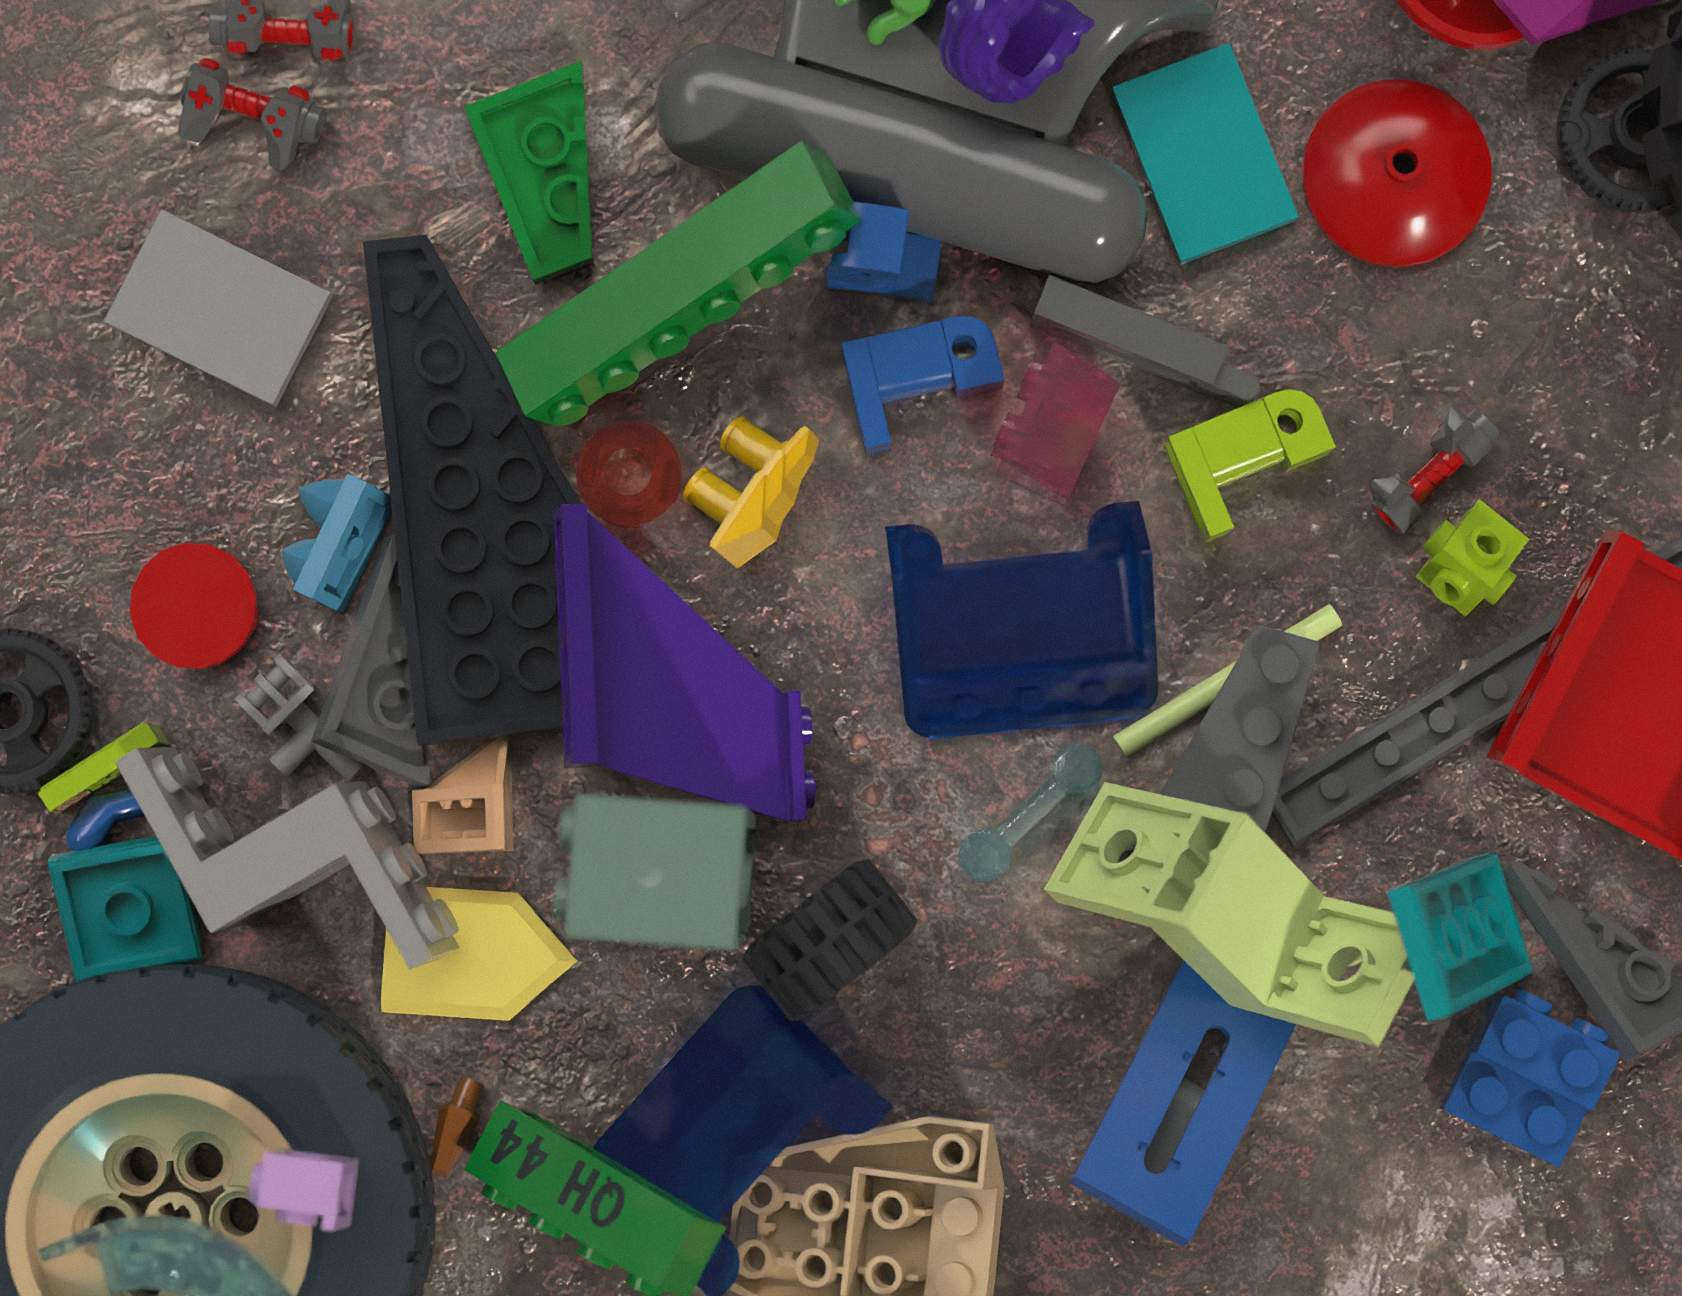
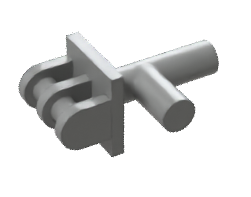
M281 653L273 659L277 666L267 676L259 673L254 678L257 685L247 695L240 692L234 698L235 701L268 735L283 720L296 731L269 759L286 777L315 750L346 781L349 780L364 764L311 742L319 718L302 701L314 690V683L308 677L306 678ZM292 679L298 687L286 697L280 689ZM272 698L279 706L267 716L261 708Z

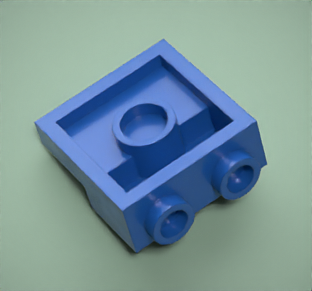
M1517 989L1513 999L1506 995L1495 994L1440 1109L1560 1168L1587 1110H1594L1621 1053L1606 1046L1610 1039L1609 1035L1605 1030L1591 1023L1575 1018L1570 1028L1548 1017L1553 1005L1521 989Z

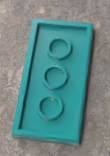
M1495 851L1473 856L1387 891L1427 1022L1450 1016L1532 974V964L1497 853L1495 854Z

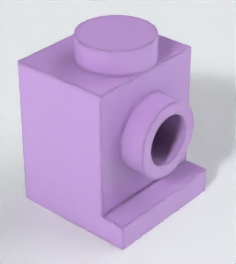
M289 1149L264 1152L263 1163L257 1162L252 1171L249 1187L250 1201L257 1203V1207L277 1209L276 1221L297 1225H317L318 1215L323 1216L322 1230L336 1231L349 1227L351 1225L359 1159Z

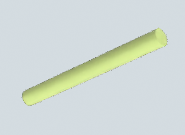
M1328 604L1284 632L1318 641L1341 627L1342 622L1334 608ZM1236 661L1115 734L1113 739L1124 757L1127 758L1210 707Z

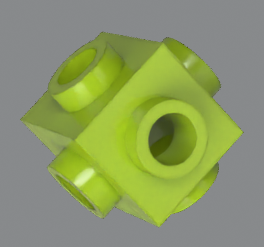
M1479 499L1455 525L1446 519L1435 530L1422 547V550L1430 555V557L1415 577L1429 587L1439 600L1453 606L1466 617L1483 599L1494 605L1510 587L1517 575L1508 568L1527 544L1529 538Z

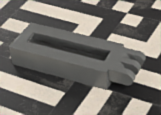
M1049 275L1033 314L1031 327L1238 408L1251 403L1258 394L1260 383L1256 376L1222 363L1229 346Z

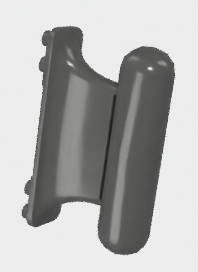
M784 0L781 29L774 57L729 43H701L678 56L668 66L657 87L654 114L659 135L672 154L692 165L745 180L800 141H804L831 158L853 202L909 209L907 231L1072 282L1097 283L1116 276L1134 260L1145 238L1148 211L1143 191L1129 171L1110 160L1066 147L1074 124L1100 77L1127 48L1148 34L1165 29L1204 32L1211 24L1219 0H1057L1072 3L1077 10L1091 17L1094 20L1095 26L1088 33L1081 36L1079 47L1074 54L1066 58L1063 69L1060 72L1045 78L1031 96L1011 104L992 103L982 98L979 94L968 90L956 81L943 67L940 61L938 43L946 18V8L951 0H937L928 12L921 15L908 26L889 33L883 43L879 45H873L868 41L866 31L870 22L875 17L893 8L890 0H854L840 7L835 5V0Z

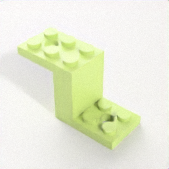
M1104 782L1044 888L1057 903L1151 927L1231 1006L1379 1047L1414 981L1393 912L1324 896L1261 828L1244 813ZM1135 849L1127 859L1118 863L1124 851ZM1362 961L1355 975L1347 980L1340 981L1341 975L1347 966H1354Z

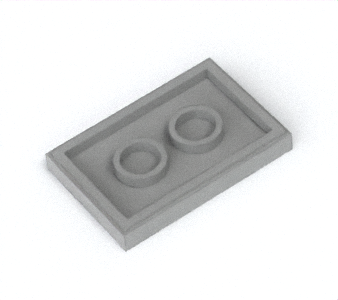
M161 209L104 322L276 408L333 295Z

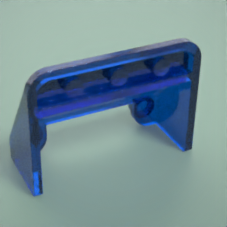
M1139 500L1108 504L1096 511L1091 516L1087 525V550L943 565L939 539L928 528L916 524L885 526L904 716L907 725L916 734L936 739L1130 719L1144 714L1156 702L1159 688L1153 558Z
M747 985L733 991L604 1132L593 1148L718 1222L816 1113L835 1130L848 1135H858L873 1129L893 1108V1104L883 1092L803 1019L790 1021L764 987ZM724 1232L696 1284L707 1296H723L735 1282L740 1270L738 1249Z

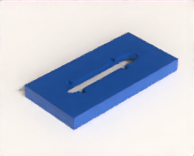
M1183 960L1178 966L1069 1183L1185 1247L1191 1241L1296 1024L1229 1005ZM1218 1029L1226 1037V1048L1165 1171L1161 1174L1151 1173L1144 1165L1145 1152L1206 1031Z

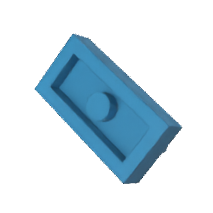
M349 474L346 475L344 480L325 479L312 482L298 489L305 509L318 526L321 527L317 538L305 539L281 550L285 569L295 584L292 590L343 614L392 512L389 494Z

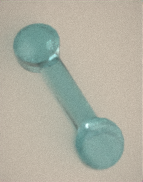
M1071 743L1058 750L1051 762V776L993 831H976L964 839L958 853L959 864L964 873L977 881H991L1001 876L1009 866L1011 858L1010 849L1069 793L1082 794L1090 791L1097 785L1103 771L1102 761L1098 753L1092 747L1083 743Z

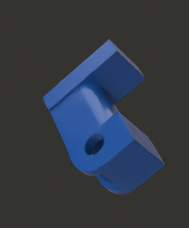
M853 202L863 221L845 232L846 236L843 241L849 242L847 253H834L827 256V289L932 304L942 241L923 235L907 233L909 209Z
M955 316L884 334L842 342V356L866 456L891 450V440L882 404L954 388L956 400L1001 390L1005 382L996 340L992 331L982 320L972 316ZM965 344L973 349L974 355L969 359L962 360L953 354L952 349L957 345Z

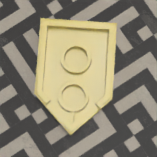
M426 887L433 901L439 898L442 899L452 912L459 928V932L455 933L453 937L460 948L437 961L409 969L386 928L381 1012L510 1021L578 960L546 926L520 893Z

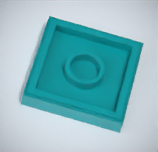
M157 836L51 855L47 863L76 982L113 971L156 965H173L203 959L205 949L194 903Z

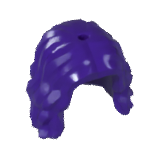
M951 0L946 8V18L938 43L940 61L945 70L956 81L968 90L979 94L982 98L992 103H1016L1035 93L1045 78L1053 76L1063 69L1066 58L1074 54L1079 47L1081 36L1094 28L1095 23L1091 17L1084 15L1068 1Z

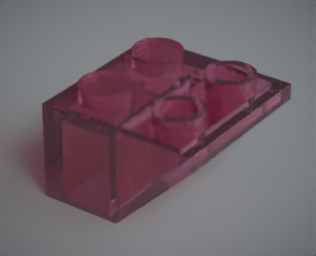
M1055 342L1047 358L1035 353L1016 397L1027 403L1020 417L1008 412L990 454L1000 460L995 476L1064 507L1119 389L1120 383L1074 352Z

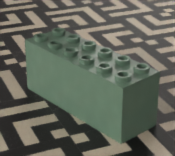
M576 795L575 809H563L560 851L571 852L569 880L557 879L554 921L566 922L565 937L731 950L748 945L758 818L744 807Z

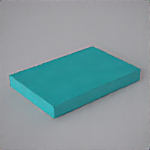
M1230 42L1112 87V97L1178 265L1277 229L1298 219L1299 216Z

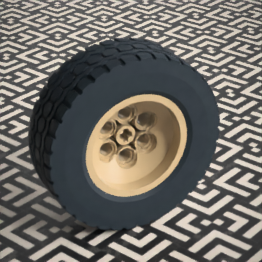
M167 964L113 971L66 985L61 990L53 991L27 1005L20 1014L15 1013L0 1025V1296H423L424 1283L428 1279L433 1255L432 1239L435 1238L436 1206L433 1205L432 1195L435 1194L431 1162H428L425 1153L428 1150L418 1120L415 1121L414 1115L411 1112L413 1108L399 1082L395 1083L393 1076L390 1074V1068L373 1047L369 1048L361 1034L343 1018H337L331 1012V1009L307 994H301L294 990L293 987L268 977H261L252 972L223 966ZM201 1143L213 1144L222 1154V1170L215 1178L204 1176L195 1166V1151ZM137 1147L149 1149L157 1159L158 1171L151 1182H144L132 1173L130 1158ZM289 1149L359 1159L351 1225L349 1227L336 1231L322 1230L323 1216L318 1215L317 1225L283 1223L276 1221L277 1209L257 1207V1203H253L259 1214L258 1224L253 1231L246 1232L239 1230L233 1225L230 1220L229 1209L233 1200L237 1197L250 1200L249 1187L252 1171L257 1162L263 1163L264 1152ZM171 1203L175 1210L185 1206L190 1211L192 1217L184 1224L188 1232L187 1235L183 1227L173 1232L168 1226L167 1220L174 1214ZM107 1206L119 1208L127 1217L128 1231L122 1240L112 1239L102 1230L100 1223L101 1214ZM205 1257H216L227 1266L229 1281L223 1290L209 1288L202 1281L200 1266ZM141 1261L153 1262L161 1269L164 1283L158 1294L146 1293L137 1284L135 1273Z

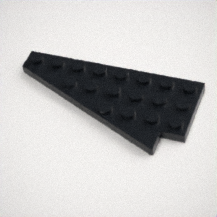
M427 235L363 241L417 744L425 746L563 730L553 513L561 504L581 503L533 419L524 416L498 358Z

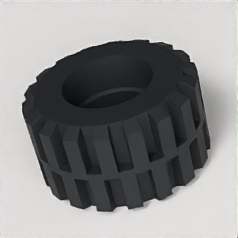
M870 859L856 861L747 947L742 960L790 1021L803 1019L821 1007L911 935L918 920Z

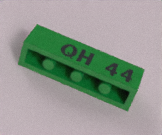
M499 1101L464 1168L466 1172L485 1183L481 1190V1194L511 1210H515L518 1204L532 1212L528 1220L529 1224L557 1239L562 1240L566 1233L580 1241L576 1250L579 1255L606 1269H611L614 1263L629 1272L625 1283L647 1296H662L664 1291L679 1296H691L726 1228L724 1225L538 1114L503 1101Z

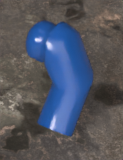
M130 788L98 794L88 798L66 829L67 847L72 851L107 845L104 838L114 823L144 817L145 815Z

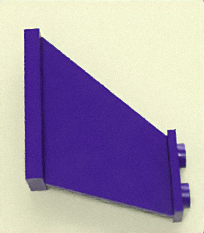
M561 504L553 513L564 768L600 767L733 807H744L751 812L781 820L782 824L807 820L806 808L814 807L816 790L813 771L804 770L803 744H810L812 717L809 706H801L800 691L782 693L600 524L587 511V504Z

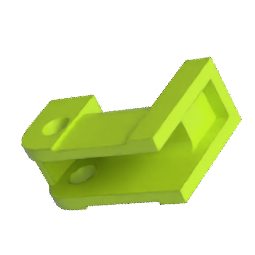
M1292 389L1275 392L1194 427L1173 434L1167 438L1168 442L1163 444L1204 543L1224 536L1234 528L1218 488L1280 463L1284 473L1322 458L1336 448L1320 408L1313 398L1302 391ZM1286 417L1290 419L1295 426V433L1289 434L1282 431L1278 426V418Z

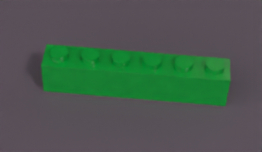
M800 141L495 352L524 416L556 428L580 420L588 412L589 405L609 392L620 391L633 384L639 376L638 372L659 358L670 357L682 351L689 344V338L710 323H719L729 319L739 311L741 302L762 288H771L784 282L791 276L793 267L812 254L828 251L841 243L846 236L845 232L863 220L831 158L804 141Z

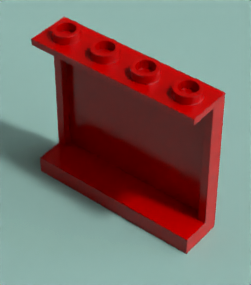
M1605 531L1486 758L1682 861V569L1643 549L1644 542L1623 531Z

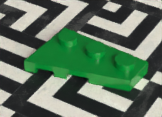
M582 60L465 105L464 108L534 284H539L594 262Z

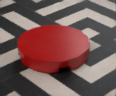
M182 543L160 551L142 567L131 589L130 617L137 638L153 656L178 668L205 669L228 662L247 646L258 624V597L252 575L235 556L211 544Z

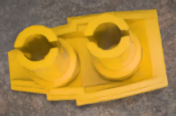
M739 416L725 429L720 440V449L727 454L733 455L757 472L744 491L741 493L730 484L718 478L706 467L698 470L687 483L683 492V500L691 506L694 505L707 516L721 524L710 541L711 544L709 546L737 569L777 540L782 522L795 503L801 481L814 460L820 441L809 428L803 426L789 441L781 443L753 425L746 417Z

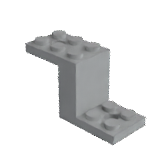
M175 747L136 748L115 761L210 933L247 925L351 864L409 969L437 961L460 948L453 937L455 933L459 932V928L452 912L442 899L439 898L433 901L422 881V878L427 876L426 867L418 852L409 842L401 844L390 822L396 819L394 810L385 794L377 786L370 789L367 781L333 784L229 845L234 840L232 830L218 809H209L198 789L203 784L200 772L186 753L181 752L179 754Z

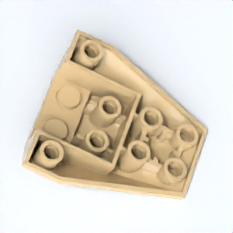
M927 1116L739 1157L737 1161L724 1287L741 1296H993L1004 1197V1181L993 1124Z

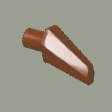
M460 1077L450 1104L440 1105L431 1158L432 1174L442 1178L449 1176L476 1128L480 1118L474 1114V1111L484 1088V1085L467 1077Z

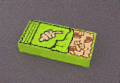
M142 722L39 788L41 791L38 794L49 812L65 813L122 776L115 763L116 760L136 748L168 747L171 744L160 726Z

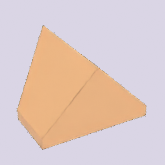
M510 736L490 738L423 790H412L413 843L418 854L514 851Z

